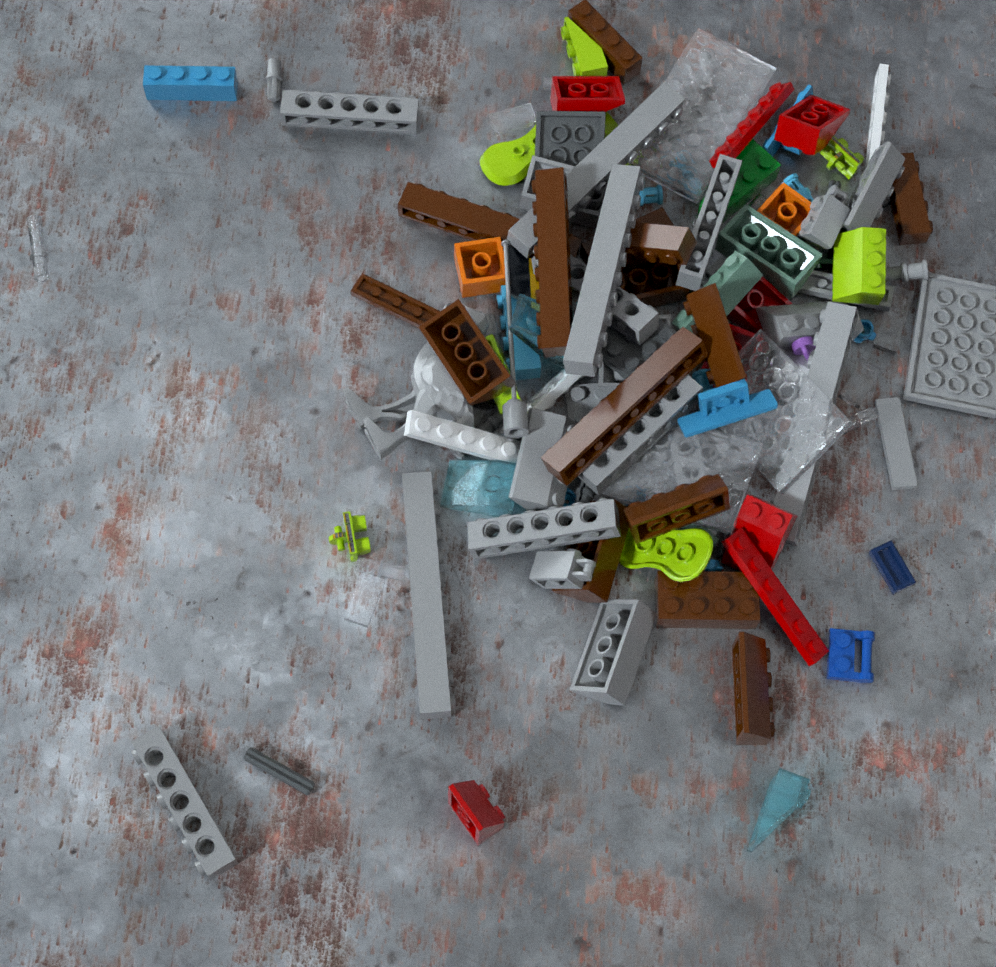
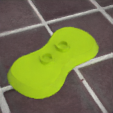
M536 125L526 135L513 141L496 143L481 155V169L490 181L497 185L509 186L520 182L527 176L532 155L535 156Z
M629 528L619 562L626 568L652 567L661 570L672 580L679 582L690 581L698 578L706 569L712 555L713 540L705 530L690 528L673 530L636 544Z

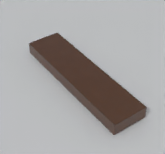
M361 273L350 291L352 296L417 328L440 312Z

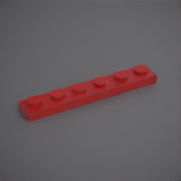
M778 82L769 88V92L759 99L758 105L748 112L745 120L741 121L737 125V129L726 137L725 143L715 150V154L709 160L713 168L716 167L720 154L736 159L795 90L791 82L784 84Z
M742 527L724 539L722 544L808 666L816 664L829 650Z

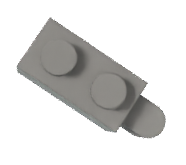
M833 185L829 188L826 195L816 197L810 204L811 209L807 217L800 225L801 230L797 237L817 251L831 249L850 211V208L844 205L848 194L838 186Z
M556 549L537 551L529 579L543 589H582L584 581L592 580L596 562L584 558L582 553L576 549H567V551H558Z

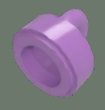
M805 336L795 340L791 345L793 353L795 355H804L808 361L810 352L816 348L813 345L814 337Z

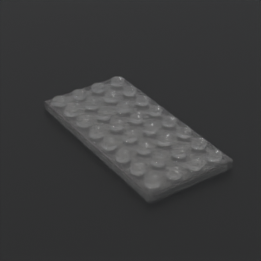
M697 28L665 80L670 87L685 98L682 107L684 109L683 113L677 120L672 119L668 123L667 129L661 135L657 133L653 137L654 140L645 150L642 148L638 152L637 158L631 164L626 163L625 165L640 166L642 176L698 204L710 184L715 169L711 166L709 160L715 154V150L725 143L726 137L737 129V125L749 116L748 112L756 106L777 68Z

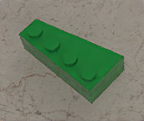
M754 139L736 157V159L742 160V164L722 224L778 177L781 164ZM703 198V200L700 202L699 209H698V213H697V218H698V215H699V213H700V210H701V207H702L704 198Z

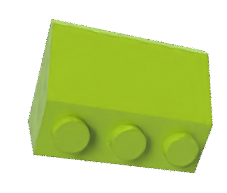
M860 227L838 234L833 244L832 302L879 305L885 295L886 229Z

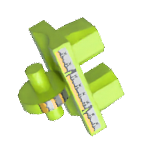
M833 136L820 154L829 161L827 164L829 170L836 168L850 180L859 169L864 157L859 152L852 153L848 149V142L845 139H837Z
M350 511L343 512L346 532H342L341 526H335V534L330 535L328 539L330 544L337 545L338 551H344V544L348 542L351 562L358 561V556L370 553L371 549L369 537L355 539L354 536L356 532L367 531L365 515L351 516Z

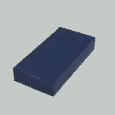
M892 540L869 551L870 557L893 595L916 584L914 577Z

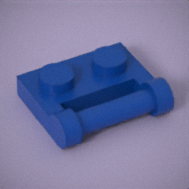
M830 628L828 631L827 679L873 683L874 674L871 673L872 642L875 641V632ZM855 641L862 642L861 672H854Z

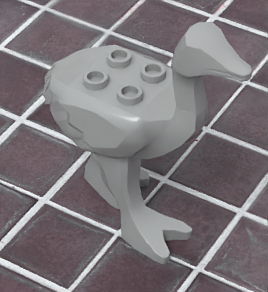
M461 302L482 333L485 334L489 328L487 318L482 312L469 308ZM428 341L419 351L413 365L411 375L413 391L407 396L384 406L373 407L364 402L349 387L342 389L346 398L344 400L358 427L360 429L366 428L364 432L381 460L411 437L404 436L406 423L394 432H387L375 424L378 421L406 422L407 412L415 410L474 428L472 405L468 403Z

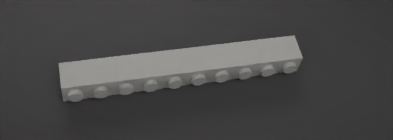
M666 82L662 83L566 175L569 223L576 216L575 212L578 209L587 207L592 200L591 197L596 192L600 194L606 188L612 164H631L637 158L638 152L642 148L645 150L654 140L653 137L657 133L661 135L667 129L668 123L672 119L677 120L684 111L682 107L685 98ZM533 208L508 230L507 240L527 259L534 253V245H538V238L534 237L533 223H537V216H534Z
M612 164L563 358L566 374L595 377L597 368L602 366L603 353H601L602 347H606L608 340L606 329L607 326L611 327L613 313L611 309L612 306L615 307L617 304L616 288L620 287L622 283V272L620 271L621 267L626 266L627 253L625 251L626 247L630 248L632 236L630 230L635 228L636 224L635 209L639 210L641 197L639 192L643 191L645 187V177L641 176L640 166Z
M828 302L826 309H822L819 322L822 325L820 332L816 331L813 345L816 346L814 355L810 354L808 358L807 368L810 370L808 377H804L802 381V400H798L796 403V422L790 426L788 437L791 438L789 447L784 448L782 461H785L783 470H779L776 477L778 489L776 494L773 493L770 499L771 504L798 516L785 542L787 544L797 546L859 316L858 309L854 306Z
M431 471L402 473L420 720L451 717V709H456L455 694H450L449 684H454L453 669L447 668V660H452L451 644H445V635H450L449 620L443 619V611H448L447 596L441 595V587H446L445 572H440L439 564H444L443 549H438L437 540H442L441 525L436 526L435 517H440L439 502L434 503L433 494H438L437 479L432 480Z

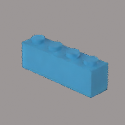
M144 65L143 88L147 100L237 101L238 79L235 67Z

